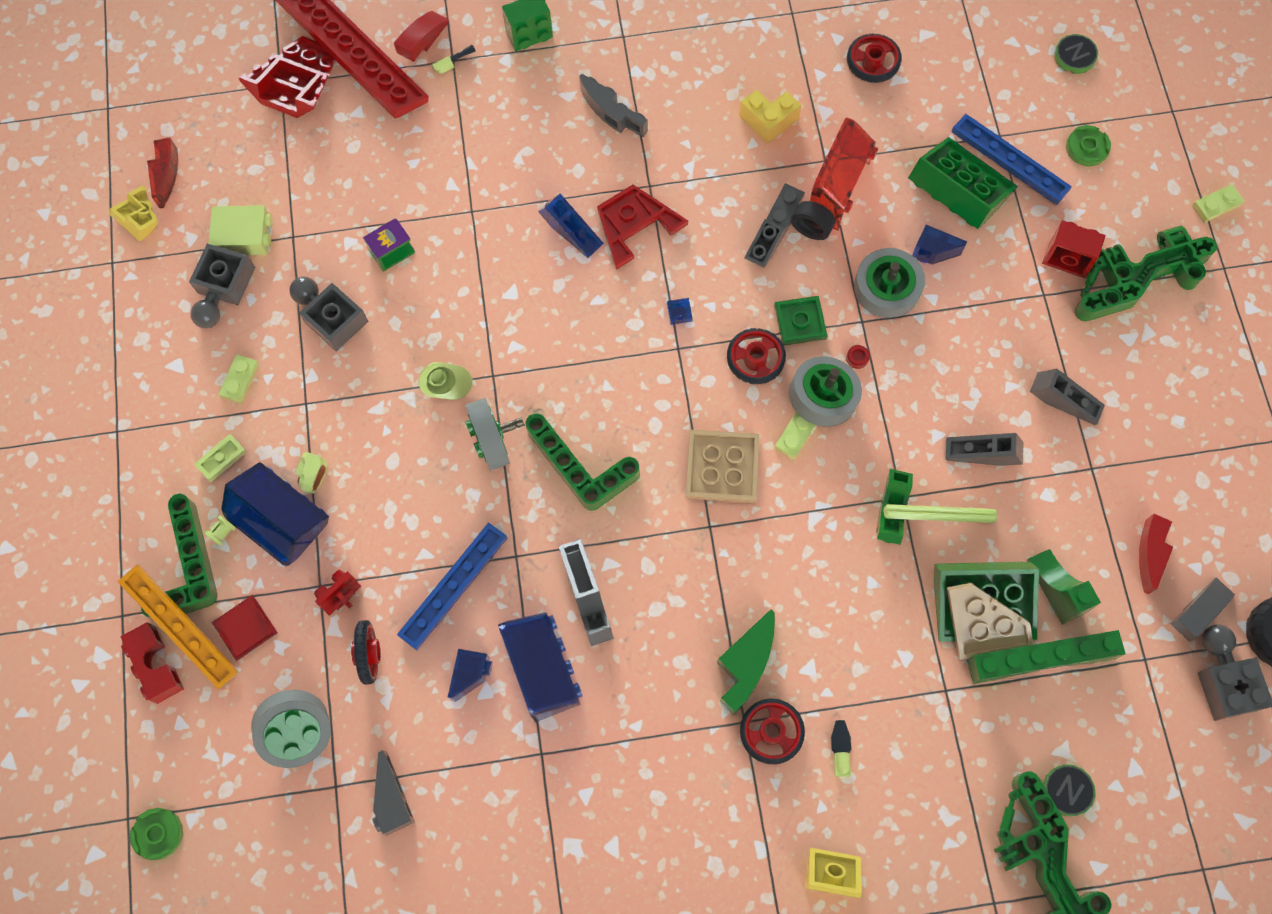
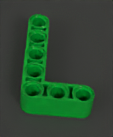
M534 413L527 417L525 425L529 437L587 510L594 511L599 509L639 479V463L633 457L621 459L598 477L592 479L544 416ZM535 424L542 425L539 430H532L531 427ZM548 441L556 442V445L552 448L545 447ZM563 458L570 460L567 465L558 464ZM626 467H633L635 469L631 474H627L623 470ZM575 476H582L584 478L580 483L572 482ZM608 480L616 482V485L610 488L604 484ZM591 493L598 496L594 501H588L585 498Z
M179 493L169 499L168 510L186 585L165 591V593L175 604L179 598L183 597V603L178 607L185 614L213 605L218 596L197 507L187 496ZM183 503H186L185 508L179 511V507ZM191 524L190 530L184 532V528ZM196 546V551L189 554L190 548ZM202 567L201 573L198 576H194L195 570ZM207 589L206 596L199 599L201 591ZM141 608L142 613H143L146 617H148V618H150L151 620H153V619Z

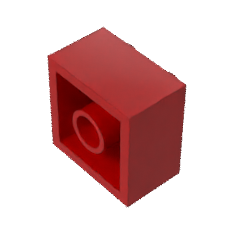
M1062 220L1049 241L1042 264L1085 278L1099 258L1106 235L1094 229L1078 226L1074 222Z

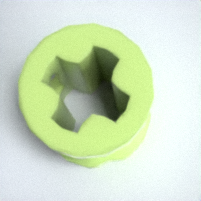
M219 515L218 521L209 531H205L204 534L221 546L223 539L231 530L234 531L236 527Z

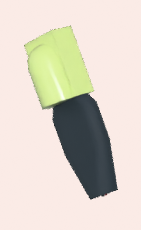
M470 45L459 53L432 64L431 67L434 72L438 71V73L443 74L454 68L453 61L476 52L473 45Z
M836 720L831 735V749L834 753L835 777H850L851 736L845 720Z

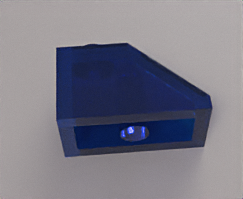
M925 225L912 256L922 263L933 265L961 256L967 241Z
M458 649L448 692V698L451 701H458L483 684L486 676H490L493 662L490 661L488 654Z

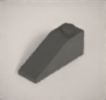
M1057 368L1038 372L1030 390L1033 395L1045 404L1093 425L1098 424L1105 404Z
M1017 433L946 437L945 459L947 461L996 466L1023 465L1024 442Z
M382 750L378 752L373 806L375 817L372 820L377 832L381 831L383 835L388 836L415 823L389 754Z

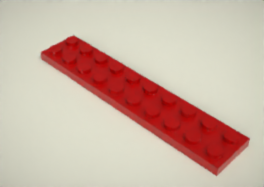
M275 0L394 119L428 103L429 96L331 0Z

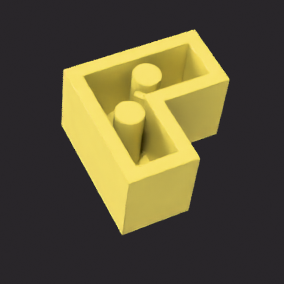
M756 89L741 101L739 116L768 144L799 120L801 104L787 91L770 103Z

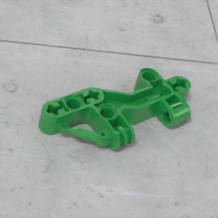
M1180 225L1158 232L1157 242L1160 250L1146 254L1139 263L1131 262L1120 244L1114 245L1113 248L1101 249L1099 258L1086 278V287L1080 293L1082 299L1075 308V316L1079 320L1086 322L1130 309L1142 297L1153 279L1174 274L1181 288L1185 290L1194 289L1206 276V269L1203 264L1217 250L1216 242L1210 237L1192 240L1185 227ZM1099 271H1102L1109 288L1090 293V287L1094 285Z
M1029 771L1016 775L1012 780L1013 791L1008 794L1010 799L1009 805L1005 807L1000 829L997 832L1000 845L993 849L995 853H1000V861L1005 862L1004 870L1009 871L1030 859L1036 864L1037 883L1052 907V910L1045 914H1108L1112 908V903L1107 894L1094 891L1079 896L1066 874L1069 829L1037 774ZM1028 780L1030 785L1024 788L1022 784ZM1033 793H1037L1038 796H1035V797H1032V798L1029 799V797H1028L1029 795H1033ZM1018 799L1031 820L1032 827L1013 837L1010 833L1015 813L1013 806L1015 800ZM1036 801H1040L1044 805L1045 811L1043 814H1039L1036 811ZM1051 817V820L1043 823L1042 819ZM1052 827H1056L1057 831L1052 836L1050 831L1053 829ZM1029 836L1036 840V848L1034 850L1027 846V838ZM1017 843L1018 848L1015 849L1013 844ZM1020 852L1024 855L1021 858L1018 855ZM1093 897H1097L1100 901L1098 911L1092 908L1091 901Z

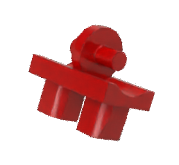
M337 570L332 575L331 579L335 583L327 589L325 586H320L314 591L317 599L315 602L329 616L335 610L338 611L344 604L349 609L353 606L349 600L355 595V592L361 585L348 571L345 573L342 570Z

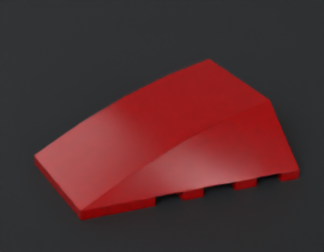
M301 36L284 47L281 54H273L264 65L258 64L252 68L250 74L241 75L239 81L261 105L299 118L314 110L336 60L317 41Z

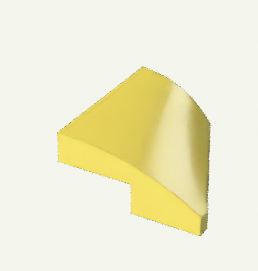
M144 185L127 193V200L109 209V215L139 242L145 239L158 224Z

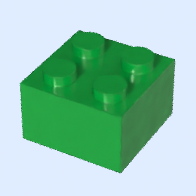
M517 0L502 6L506 33L515 51L527 49L529 46L553 38L551 13L545 0Z

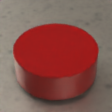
M862 345L852 346L846 355L847 363L855 369L864 368L870 359L868 349Z

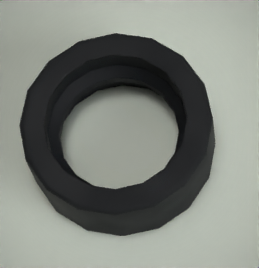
M802 201L799 203L791 217L793 227L802 235L814 240H825L828 238L836 222L835 216L829 209L812 201Z

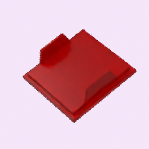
M253 594L211 622L236 661L278 633Z

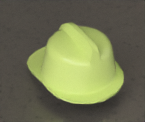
M433 362L421 371L419 387L426 396L457 400L465 397L470 392L472 377L470 372L464 367Z

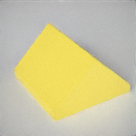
M810 848L804 889L861 898V857Z

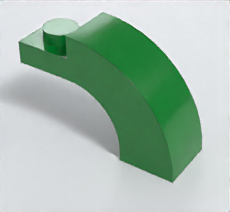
M894 469L889 470L876 527L878 540L901 545L905 519H887L884 517L883 509L887 504H908L913 485V474Z

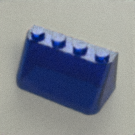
M258 462L225 484L221 510L226 520L284 566H289L295 562L328 524L329 515L323 509L318 508L305 495L299 493L288 482L281 479L272 469L267 468L261 462Z
M547 612L498 624L525 703L534 722L581 705L579 698L583 697L579 684H573L570 675L575 673L570 660L565 661L562 652L566 651L562 638L556 639L553 630L557 629V625L553 615L548 616Z

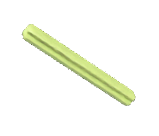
M887 504L883 509L884 517L887 519L994 523L998 518L995 509Z

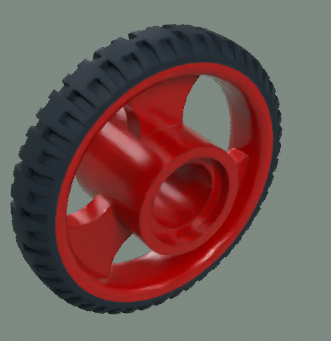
M869 33V35L866 34L858 37L852 42L847 52V64L850 71L863 81L871 83L885 82L891 79L901 66L902 54L899 46L890 37L888 38V36L878 33ZM871 43L866 47L865 51L859 49L862 45ZM891 52L894 57V63L890 69L883 66L886 53ZM857 61H862L864 70L857 65Z
M750 328L743 330V332L741 331L732 339L727 350V362L731 372L738 379L749 384H765L772 381L781 373L786 361V351L782 341L774 333L761 328ZM748 338H762V342H751L746 349L739 346L742 341ZM776 348L778 361L773 369H769L766 366L768 350ZM757 353L761 355V358L755 359L751 355ZM743 359L746 367L752 371H757V374L752 375L744 372L739 368L736 361Z
M362 620L357 623L354 641L351 644L352 662L356 666L359 680L364 685L375 682L378 664L381 661L380 643L376 639L371 622L368 620Z
M763 699L754 703L745 712L740 724V737L746 751L757 761L772 765L781 764L792 759L801 749L805 738V727L801 715L792 705L780 699ZM767 708L769 718L763 721L759 730H750L749 724L752 717L758 711ZM785 712L792 718L795 724L796 737L794 739L788 738L785 735L786 727L783 721L780 720L781 715ZM769 725L776 726L779 730V735L775 738L769 737L766 733V727ZM760 741L767 745L779 744L783 753L767 755L755 747Z

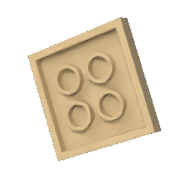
M690 430L686 499L756 503L759 434Z

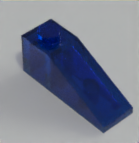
M561 193L552 197L538 211L557 233L585 257L589 258L604 244Z

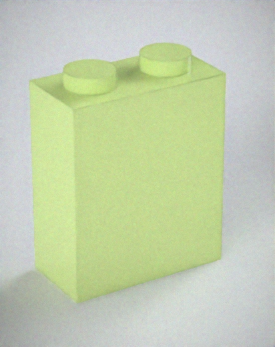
M265 205L212 206L208 244L245 255H267L268 246H271L269 228L273 225L272 215L268 213Z

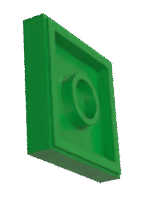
M819 296L775 302L777 322L784 346L827 339L828 335Z

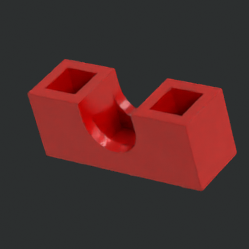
M146 622L120 636L123 645H121L122 651L127 658L130 657L133 664L130 667L131 671L142 684L140 691L146 700L158 704L184 690L175 668L167 664L158 669L152 668L151 661L154 654L165 648L156 626Z

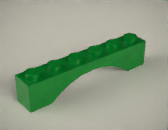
M1115 630L973 655L967 662L973 684H979L1051 668L1115 660L1126 653L1120 632Z

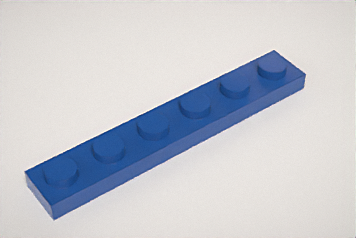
M965 113L952 128L951 132L1054 204L1058 205L1072 188L1067 182Z
M488 522L397 633V636L417 651L508 539L507 535Z

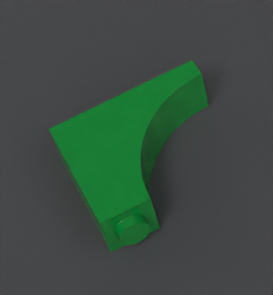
M1050 549L1026 560L1027 562L1031 561L1039 568V584L1062 625L1083 616L1101 604L1089 580L1082 582L1072 577L1061 566Z

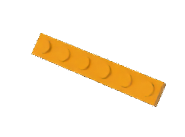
M139 564L135 565L117 581L218 690L239 672Z

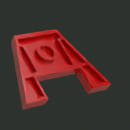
M634 184L597 206L616 270L634 259V254L624 242L628 238L657 220L670 236L688 225L687 219Z

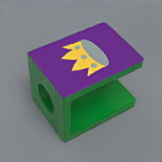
M396 218L363 237L368 251L383 272L415 253L414 248L410 244L411 239Z

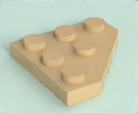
M972 583L947 587L957 652L960 660L970 659L973 655L1033 645L1031 625L1028 620Z

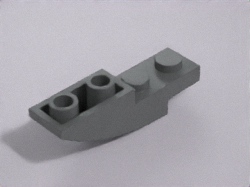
M581 73L579 79L583 96L592 110L606 124L619 133H622L627 128L641 137L646 135L648 132V119L644 115L635 113L623 103H618L617 93L612 88L605 87L593 77H587Z
M786 183L784 184L744 259L765 268L790 227L791 217L798 204L801 203L805 192Z

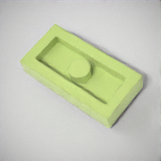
M1233 184L1195 201L1192 206L1205 223L1241 206L1244 200Z
M236 354L218 395L221 398L242 404L258 369L259 362Z
M796 412L776 443L775 449L795 460L816 425L806 421Z
M229 434L194 465L212 483L245 455L247 451Z

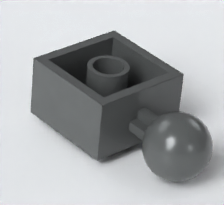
M206 244L189 280V283L198 294L206 296L205 300L196 302L191 308L190 317L196 326L208 329L218 323L220 319V310L217 306L219 300L239 305L256 268L248 255Z
M298 277L290 285L289 292L291 298L300 305H307L299 312L305 324L336 352L369 322L364 311L333 283L320 294L318 285L309 277Z
M1224 625L1208 627L1203 633L1202 644L1207 652L1217 656L1219 665L1198 672V676L1214 721L1271 708L1272 698L1257 657L1235 662L1232 651L1236 646L1234 632Z

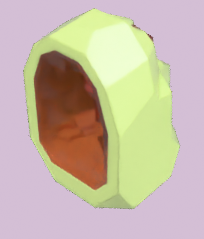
M309 452L303 453L296 473L298 474L297 482L302 491L312 494L319 488L325 476L328 463L320 456Z

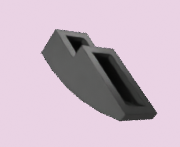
M1216 577L1170 624L1190 642L1196 639L1212 623L1235 594Z

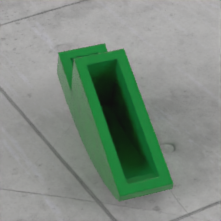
M772 609L718 658L717 663L736 682L720 700L733 715L738 712L751 696L765 670L774 638L775 612Z

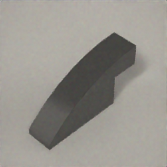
M579 539L558 546L590 645L594 646L614 639L582 540Z

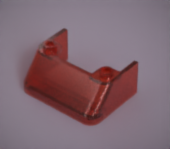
M848 117L845 118L818 173L810 197V201L825 206L833 213L836 219L833 229L837 231L840 228L844 213L849 214L854 202L850 200L865 165H870L871 160L875 159L879 149L875 147L876 141L855 120Z

